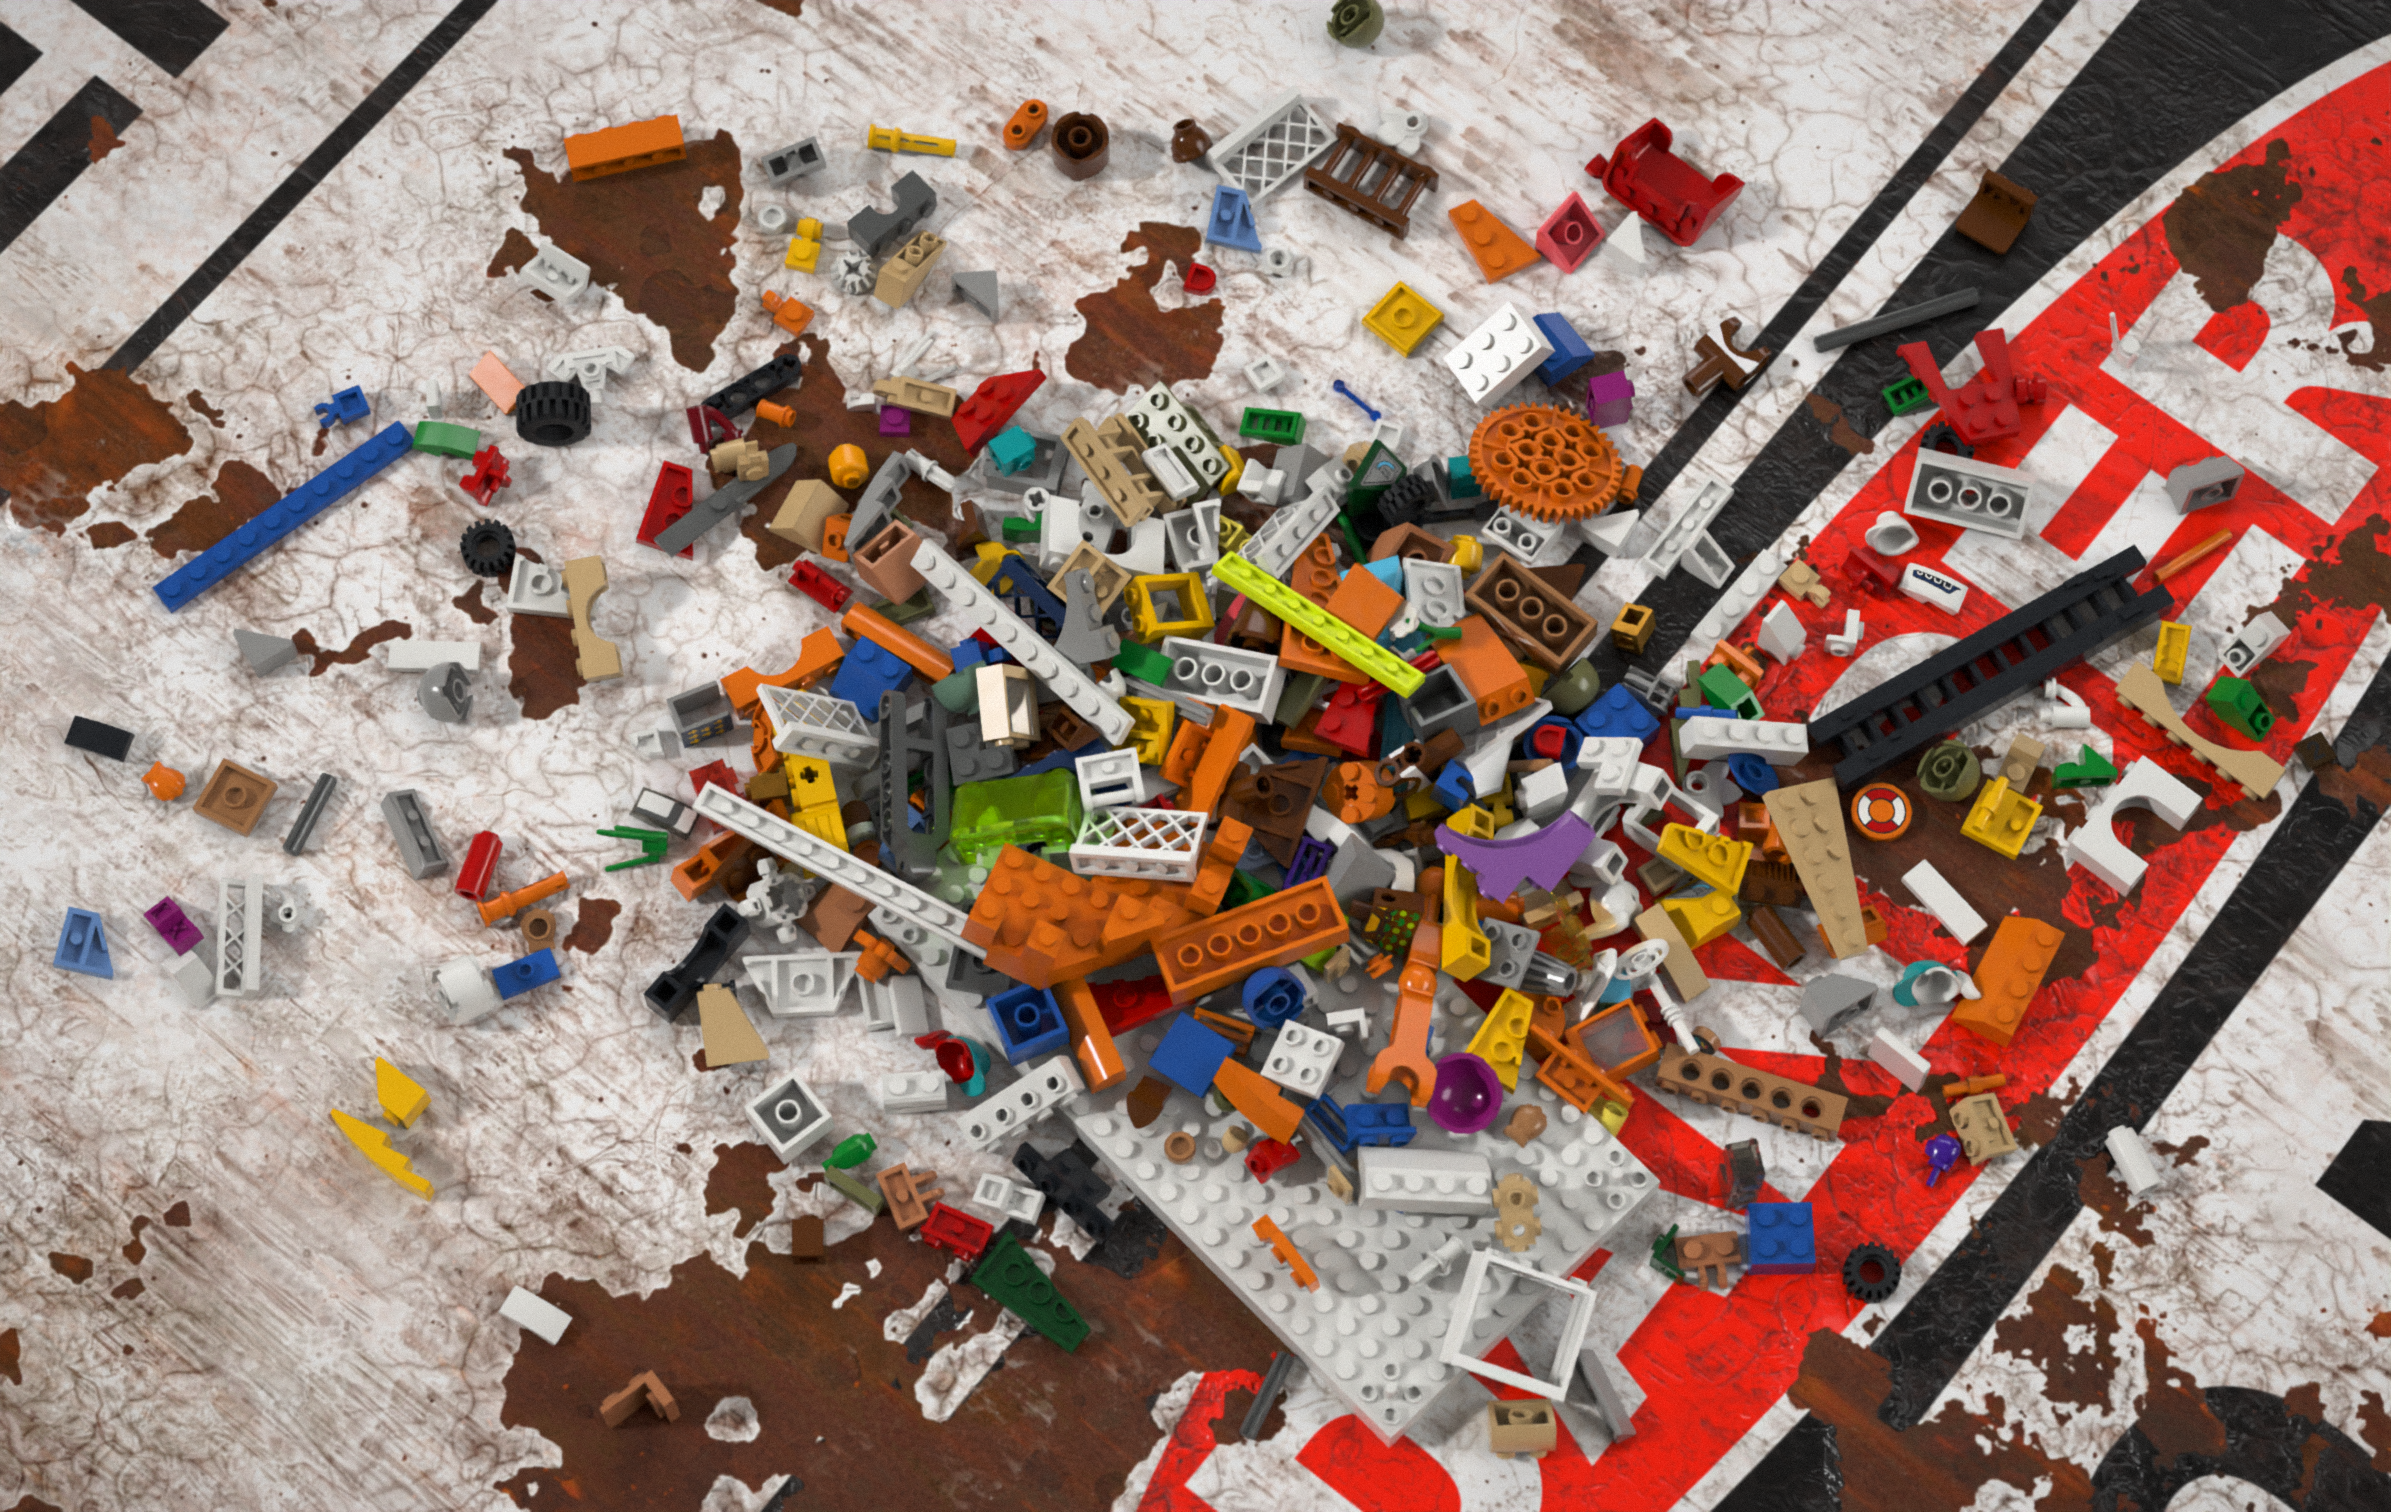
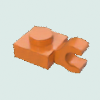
M768 289L761 298L764 301L762 307L776 314L773 318L774 323L797 338L815 316L812 309L791 296L784 302L776 293Z

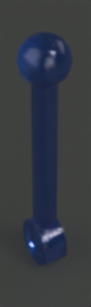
M1334 381L1333 389L1335 392L1345 394L1366 411L1372 421L1376 422L1377 418L1381 419L1380 411L1372 410L1345 388L1344 381Z

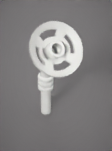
M1650 939L1631 947L1618 958V969L1614 977L1619 980L1637 977L1644 978L1662 1008L1661 1014L1664 1016L1665 1021H1668V1026L1674 1028L1688 1054H1696L1700 1048L1684 1022V1014H1681L1682 1011L1678 1008V1004L1672 1002L1655 973L1656 967L1668 954L1669 946L1667 942L1663 939ZM1658 950H1661V951H1662V955H1661V956H1660L1659 953L1657 952ZM1623 970H1626L1628 975H1623Z

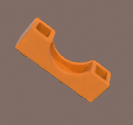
M828 626L801 639L802 649L798 661L791 669L782 674L763 675L746 666L720 679L722 690L739 720L745 717H753L760 701L756 688L761 683L792 690H809L817 681L825 677L837 676L845 655Z

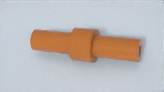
M2003 1073L1979 1077V1075L1965 1077V1081L1942 1085V1093L1945 1098L1968 1093L1969 1096L1980 1094L1984 1089L2006 1085V1080Z

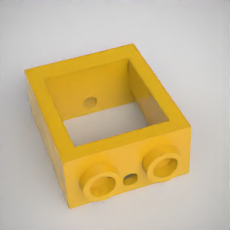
M1198 572L1136 576L1123 589L1124 600L1128 605L1133 620V629L1137 633L1140 644L1164 642L1165 635L1201 640L1215 627ZM1175 590L1185 621L1158 623L1148 592Z

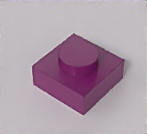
M881 405L880 437L909 438L911 410L893 405Z

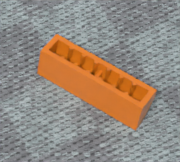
M860 601L851 607L841 621L842 633L857 642L862 635L911 666L913 676L930 686L951 674H956L952 656Z
M1084 976L1052 984L1049 989L1068 1027L1069 1045L1091 1094L1125 1081L1126 1069Z

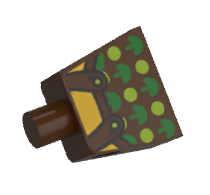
M1377 887L1373 890L1369 902L1352 898L1347 909V916L1361 920L1360 937L1363 940L1405 958L1424 914L1425 895Z

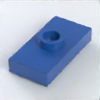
M550 947L491 970L503 1000L562 978Z

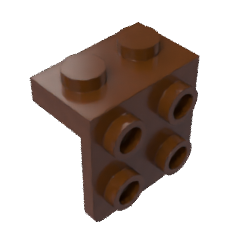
M1987 169L1982 176L1978 192L1957 220L1955 227L1966 236L2003 255L2008 251L2033 215L2038 197L2028 188L2020 187L2009 181L2005 175Z

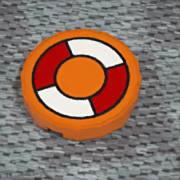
M1886 783L1869 784L1859 790L1852 801L1850 811L1851 822L1856 831L1867 840L1891 842L1901 837L1909 827L1912 815L1911 804L1904 792L1894 785Z

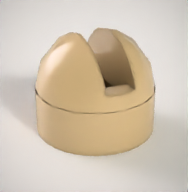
M1235 1125L1230 1126L1222 1137V1146L1229 1153L1241 1152L1250 1142L1249 1135L1242 1128Z

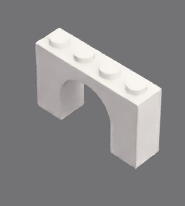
M1050 495L1042 512L1039 569L1058 573L1083 540V537L1079 531V501ZM1147 517L1142 522L1138 520L1127 532V552L1119 555L1102 554L1133 576V579L1136 576L1164 574L1165 520Z
M2142 755L2137 763L2130 761L2121 773L2124 777L2119 784L2113 782L2103 795L2106 799L2101 806L2095 804L2085 817L2088 822L2084 827L2080 828L2077 826L2067 838L2070 845L2066 854L2124 897L2129 894L2143 877L2149 864L2117 840L2111 827L2112 816L2127 807H2142L2152 811L2180 831L2197 811L2203 799L2144 755Z
M1637 761L1626 795H1598L1594 785L1600 769H1595L1570 810L1594 828L1597 820L1604 812L1621 803H1636L1660 811L1675 785L1664 769ZM1594 837L1568 871L1614 885L1629 860L1617 843Z

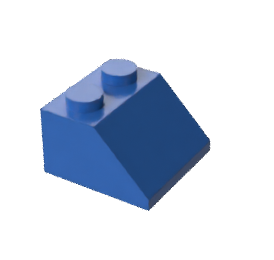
M1560 312L1537 314L1532 318L1555 349L1552 355L1533 370L1548 388L1595 357L1593 351Z
M862 635L844 658L831 686L829 695L833 698L854 702L863 718L872 724L878 723L879 701L882 693L887 689L905 693L913 683L912 667Z

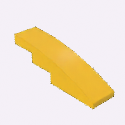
M332 1109L330 1114L335 1124L350 1143L375 1168L406 1190L428 1202L431 1200L435 1192L431 1182L411 1173L414 1167L410 1159L390 1149L393 1143L387 1133L341 1111Z

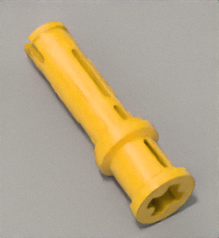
M870 124L867 149L872 150L874 147L890 149L892 153L907 150L954 158L957 140L904 133L900 127H895L893 130L876 127V124ZM916 142H917V143H924V144H931V145H938L939 147H937V146H930V145H923V144H916Z

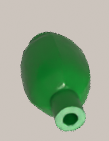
M869 1132L864 1135L857 1133L838 1144L832 1152V1157L821 1164L825 1171H827L830 1165L836 1169L849 1170L869 1160L873 1154L872 1151L878 1148Z

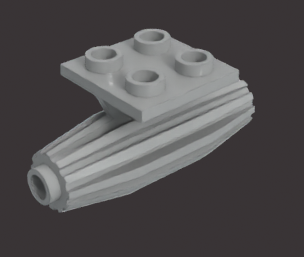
M1485 918L1481 929L1484 935L1491 940L1490 967L1473 978L1530 994L1569 997L1573 993L1572 991L1575 989L1578 979L1576 968L1545 952L1535 950L1541 937L1540 932L1492 918Z

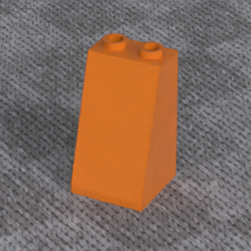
M1479 612L1457 621L1451 626L1461 627V639H1439L1428 646V649L1434 650L1440 659V664L1434 668L1436 669L1450 663L1476 700L1481 727L1536 702L1528 675Z

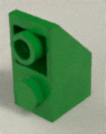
M1717 663L1696 679L1710 705L1714 706V709L1738 710V719L1758 721L1765 715L1752 689L1724 664Z
M2220 676L2205 697L2219 719L2255 742H2261L2276 721L2253 686L2246 679Z

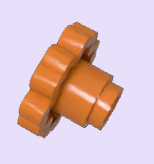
M861 929L853 937L855 942L865 948L856 961L858 965L854 971L872 984H875L878 978L881 980L890 967L905 975L911 966L908 961L894 952L896 946L881 936L878 941Z

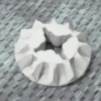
M847 250L844 255L837 256L835 262L831 265V280L842 292L849 294L861 293L868 290L874 284L877 277V267L870 255L867 256L860 250L858 252ZM847 266H851L852 268H856L858 266L859 274L861 275V277L854 273L848 275L849 272Z

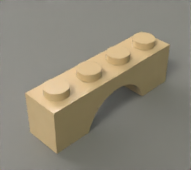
M600 555L564 561L566 570L561 571L564 588H569L570 599L566 600V607L569 618L574 617L575 629H571V637L574 647H579L580 658L576 659L578 675L583 676L584 680L588 683L624 677L620 648L613 642L597 637L590 620L591 610L595 601L601 594L609 590L605 560Z

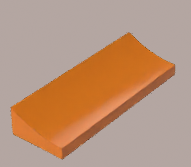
M1326 875L1149 940L1174 1006L1245 980L1261 968L1268 966L1280 967L1349 941V927Z

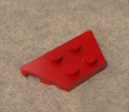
M1041 369L988 377L977 387V390L970 398L959 406L958 411L950 419L970 457L974 458L1046 380L1047 377Z

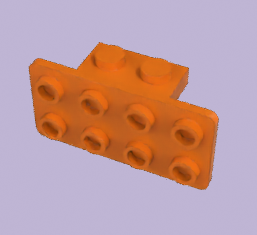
M1221 704L1214 716V722L1210 724L1208 730L1184 719L1158 773L1159 776L1180 785V789L1173 801L1177 811L1206 812L1210 821L1213 809L1226 788V782L1239 761L1240 753L1253 732L1255 724L1253 717L1226 704ZM1187 823L1195 828L1198 826V823Z

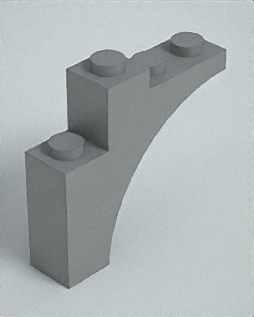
M1085 567L1064 574L1067 593L1066 614L1062 631L1054 648L1095 684L1096 675L1091 668L1090 662L1108 659L1121 654L1119 648L1120 638L1117 632H1115L1114 624L1102 625V610L1097 604L1094 592L1095 582L1092 575H1090L1089 568ZM1034 675L1037 704L1061 700L1054 691Z

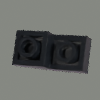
M75 715L64 744L72 748L95 753L103 758L124 763L135 735L131 732Z

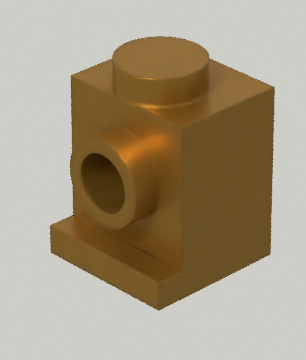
M1626 602L1610 627L1614 647L1641 655L1644 644L1656 627L1653 610L1643 605Z
M785 766L779 767V773L761 772L754 777H749V783H744L746 800L753 801V805L763 810L766 809L772 800L782 799L784 806H791Z

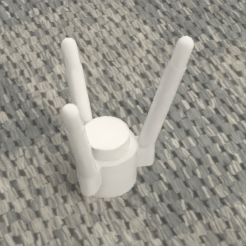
M2111 312L2109 314L2112 334L2111 348L2116 350V361L2120 365L2126 366L2127 369H2131L2137 362L2145 342L2160 321V317L2156 316L2139 340L2131 337L2119 340L2116 316L2114 312Z
M932 329L889 372L890 378L902 375L917 379L916 377L920 373L914 363L934 344L933 339L929 340L934 334ZM954 364L919 380L931 382L957 370V365Z

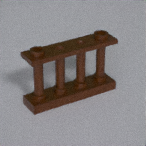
M1339 122L1336 126V137L1339 144L1322 169L1317 170L1311 166L1308 167L1304 173L1303 189L1404 241L1409 233L1410 218L1406 216L1424 188L1436 193L1439 184V174L1430 166L1420 165L1361 134L1356 127L1346 126ZM1349 148L1364 155L1348 181L1342 183L1332 178L1331 175ZM1374 161L1389 168L1372 196H1366L1357 191L1356 188ZM1399 175L1414 181L1397 209H1391L1381 203Z

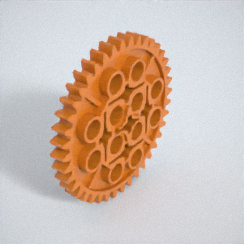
M1520 402L1519 408L1510 404L1508 410L1501 406L1498 413L1491 411L1490 416H1484L1482 423L1478 422L1476 430L1473 431L1467 458L1470 459L1468 466L1472 468L1471 475L1477 476L1475 483L1483 485V493L1492 492L1490 500L1500 499V507L1508 504L1510 506V513L1519 510L1521 518L1530 514L1532 521L1535 522L1538 517H1542L1544 524H1547L1549 518H1552L1556 525H1559L1560 519H1564L1567 524H1571L1572 518L1578 522L1582 521L1583 516L1591 519L1593 513L1599 515L1602 508H1608L1609 502L1612 503L1615 495L1617 496L1623 477L1621 475L1623 467L1620 466L1622 458L1617 457L1618 449H1612L1614 442L1606 441L1608 434H1598L1599 425L1590 427L1591 420L1581 421L1580 413L1571 416L1569 408L1560 412L1558 405H1555L1553 409H1549L1545 402L1541 408H1538L1535 402H1532L1530 407H1527L1524 402Z

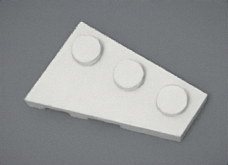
M516 553L506 604L507 612L569 618L566 600L570 599L569 588H564L561 574L550 570V567L541 563L538 565L527 560L525 556ZM601 595L592 607L591 621H597Z

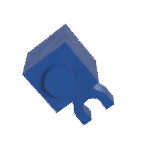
M976 637L961 640L959 642L960 646L950 649L956 673L982 660L985 661L987 666L1012 660L1011 653L1005 648L998 647L990 650L988 642L977 641Z

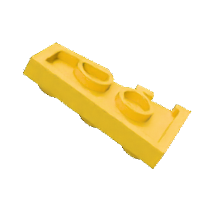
M1671 822L1664 827L1656 851L1722 893L1732 897L1738 892L1754 843L1732 841L1730 837L1723 835L1716 837L1705 834L1703 830Z
M1506 987L1464 1053H1472L1484 1058L1488 1065L1496 1072L1502 1089L1513 1095L1534 1002Z

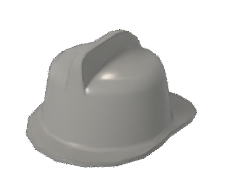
M1431 454L1429 460L1414 468L1413 475L1415 473L1421 475L1435 493L1434 502L1431 503L1442 502L1446 510H1449L1447 475L1440 459L1435 454Z

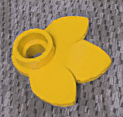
M981 542L976 544L975 548L982 561L977 563L969 573L985 586L1002 567L1000 564L1007 555H1019L1024 560L1025 558L1016 550H1007L999 542ZM1007 575L1000 581V595L1008 592L1013 586V580Z

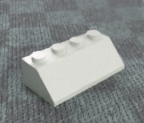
M1362 1146L1358 1148L1359 1209L1485 1215L1492 1204L1491 1170L1484 1152Z

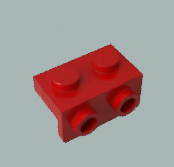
M936 1201L926 1225H922L920 1228L921 1238L925 1239L924 1243L934 1249L941 1250L944 1247L953 1251L952 1255L962 1261L970 1262L972 1259L979 1262L995 1228L990 1223Z

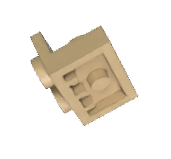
M1995 1093L1965 1097L1949 1110L1952 1122L1956 1127L1964 1151L1972 1166L1979 1165L1987 1158L2010 1155L2018 1149Z

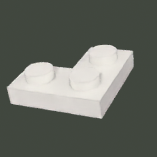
M1585 737L1576 763L1581 769H1600L1594 785L1598 795H1626L1643 743L1639 738Z

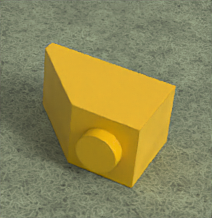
M378 1056L375 1060L378 1102L384 1112L382 1116L393 1126L397 1127L398 1124H401L408 1130L430 1104L431 1099L425 1089Z

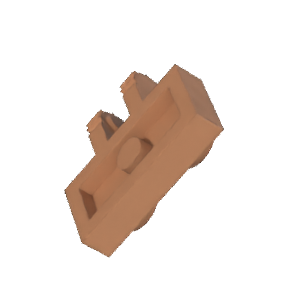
M905 1162L876 1174L878 1183L900 1233L926 1223L929 1217L924 1205L938 1201L946 1195L944 1189L940 1187L920 1195L918 1194L916 1188L923 1187L937 1179L936 1171L931 1170L911 1177Z
M1737 1231L1679 1237L1673 1240L1677 1268L1681 1271L1696 1270L1700 1291H1708L1709 1280L1706 1269L1715 1267L1719 1288H1728L1725 1266L1740 1265L1742 1262Z

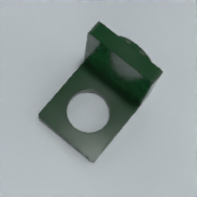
M1674 1223L1666 1236L1661 1233L1652 1245L1651 1249L1655 1252L1651 1256L1649 1266L1681 1286L1686 1273L1662 1258L1674 1238L1678 1235L1680 1226Z

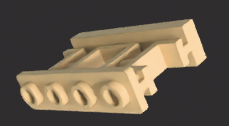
M1117 413L1113 418L1111 416L1107 417L1099 426L1098 431L1084 417L1075 418L1060 437L1126 528L1134 526L1138 520L1141 522L1145 521L1154 510L1153 507H1156L1161 515L1179 511L1187 502L1186 497L1174 502L1140 459L1143 451L1150 448L1124 413ZM1120 462L1124 463L1132 475H1128Z

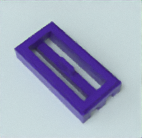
M1304 836L1281 887V891L1292 887L1291 884L1309 845L1313 849L1297 885L1306 882L1320 850H1323L1324 853L1312 880L1322 877L1333 852V846Z

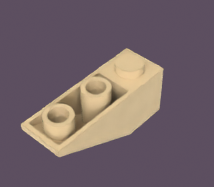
M922 229L879 270L873 297L899 309L913 296L948 242Z

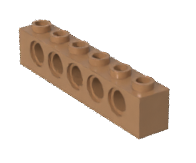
M1667 1042L1654 1085L1660 1087V1090L1667 1094L1677 1095L1680 1093L1690 1096V1099L1696 1103L1708 1104L1709 1102L1719 1105L1725 1112L1748 1114L1751 1119L1757 1122L1768 1123L1770 1121L1780 1124L1781 1128L1786 1131L1809 1133L1812 1138L1822 1142H1828L1829 1140L1835 1142L1848 1101L1847 1097L1698 1051L1694 1055H1689L1685 1047ZM1692 1071L1698 1076V1079L1693 1081L1687 1080L1683 1077L1682 1073ZM1716 1080L1724 1081L1728 1088L1718 1090L1713 1086L1712 1082ZM1744 1090H1753L1757 1093L1758 1098L1748 1099L1742 1092ZM1782 1099L1788 1104V1107L1785 1109L1777 1108L1772 1101ZM1806 1108L1814 1109L1818 1113V1117L1809 1118L1805 1116L1803 1110Z

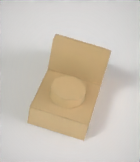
M2018 733L1994 782L1997 781L1999 776H2003L2010 781L2007 788L2022 795L2047 745Z

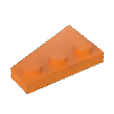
M1475 199L1448 210L1449 219L1489 285L1541 261V255Z

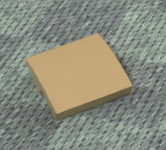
M1083 539L1046 588L1067 603L1064 574L1088 567L1090 575H1092L1095 582L1094 592L1097 604L1102 610L1103 618L1123 592V589L1133 579V576Z

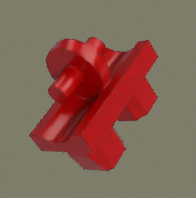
M490 445L487 451H476L472 459V465L477 470L475 475H465L459 483V487L465 494L472 496L479 505L485 507L489 504L493 494L497 493L499 487L509 488L512 483V479L507 475L510 462L500 454V449L497 446Z
M1854 546L1841 567L1854 580L1850 587L1851 590L1856 593L1863 587L1880 601H1884L1897 580L1899 570L1892 564H1886L1884 567L1880 566L1875 562L1878 557L1876 552L1869 546H1865L1862 549Z

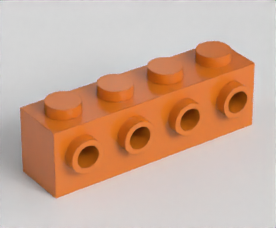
M677 114L671 116L661 115L652 120L643 122L633 121L624 126L615 128L605 127L596 132L587 134L577 133L571 137L564 138L573 182L687 158Z

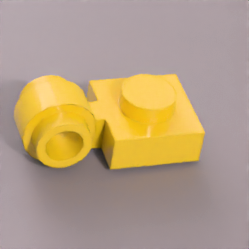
M811 217L800 218L797 226V235L802 236V240L792 238L785 260L786 269L814 274L821 251L820 243H815L814 241L815 239L821 240L824 223L819 222V219Z
M1505 773L1501 791L1481 797L1487 808L1493 807L1492 811L1488 812L1494 815L1495 832H1498L1502 827L1514 823L1512 809H1506L1505 807L1513 805L1510 775Z

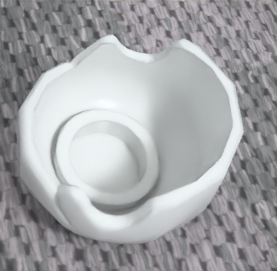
M1117 668L1112 669L1107 676L1096 684L1118 705L1120 704V697L1126 694L1125 680Z

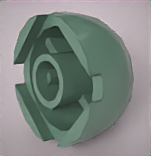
M982 660L963 668L962 671L951 674L931 686L935 698L947 708V711L952 713L966 711L968 716L980 711L976 669L987 667L985 661Z

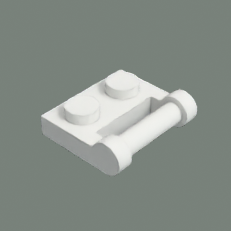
M1136 747L1075 758L1085 813L1094 811L1096 807L1133 800H1136L1137 803L1146 801ZM1133 782L1134 788L1091 796L1090 789Z

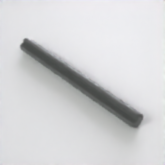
M1974 287L1815 336L1813 344L1817 353H1823L1975 305L1979 302V294Z

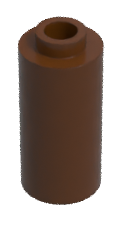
M1758 904L1747 913L1749 918L1746 921V925L1783 972L1792 969L1807 956L1808 952L1771 905L1763 906Z

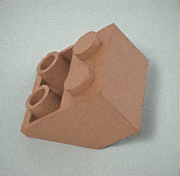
M897 519L852 555L860 578L898 607L929 582L910 565L922 544L921 539L914 531Z

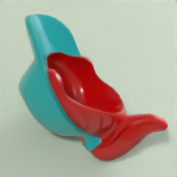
M937 1030L914 1039L915 1044L921 1049L935 1050L940 1068L945 1070V1073L952 1078L953 1083L958 1084L967 1096L977 1097L986 1091L984 1077L990 1070L991 1060L985 1048L977 1041L965 1037H955L947 1030Z

